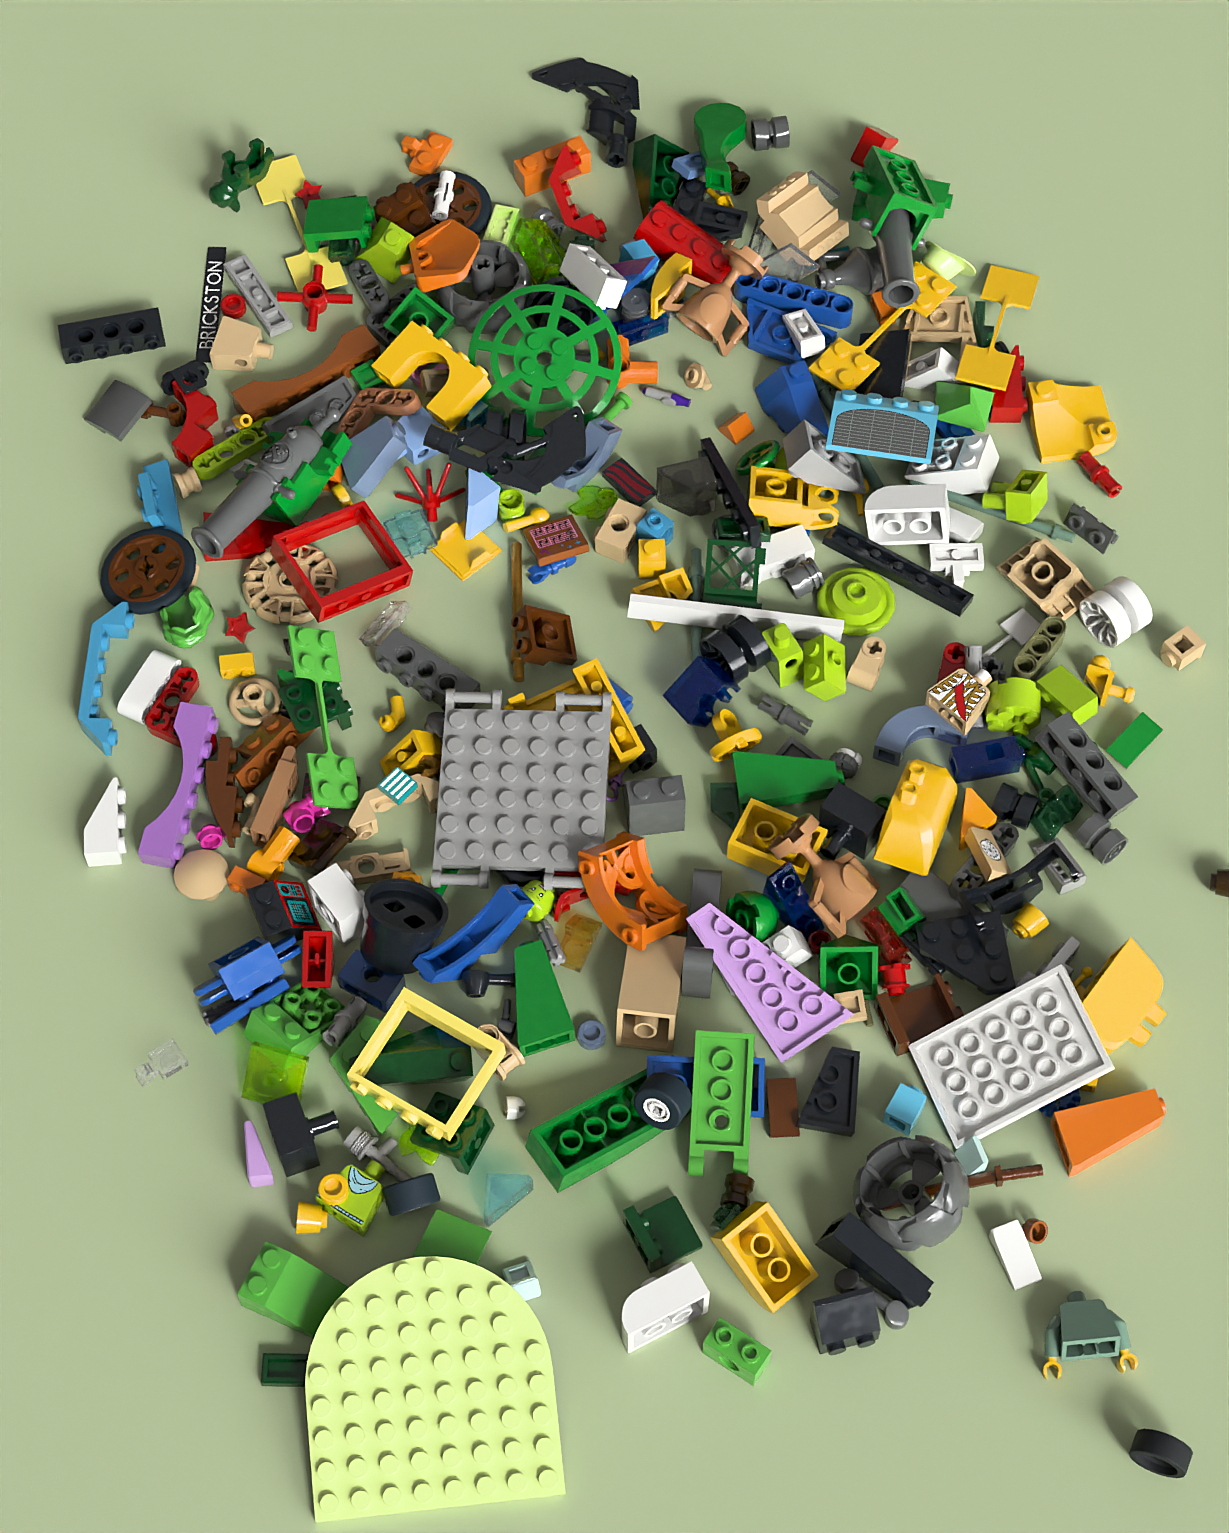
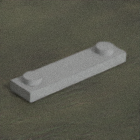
M246 254L223 264L224 270L270 338L293 328L292 321Z

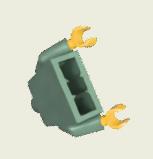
M1082 1291L1071 1292L1067 1296L1068 1302L1060 1304L1059 1314L1051 1318L1045 1330V1356L1048 1357V1362L1043 1367V1377L1047 1379L1046 1369L1052 1366L1056 1368L1058 1372L1057 1380L1059 1379L1062 1369L1060 1364L1057 1363V1357H1060L1061 1362L1119 1356V1351L1121 1356L1116 1361L1117 1370L1120 1373L1125 1372L1124 1359L1130 1362L1131 1369L1134 1370L1138 1365V1360L1135 1355L1129 1353L1131 1343L1125 1321L1112 1310L1107 1309L1102 1300H1086L1085 1294Z

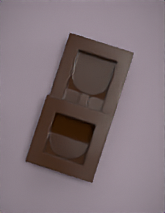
M796 1078L766 1079L770 1138L800 1137V1130L798 1127H795L799 1119Z

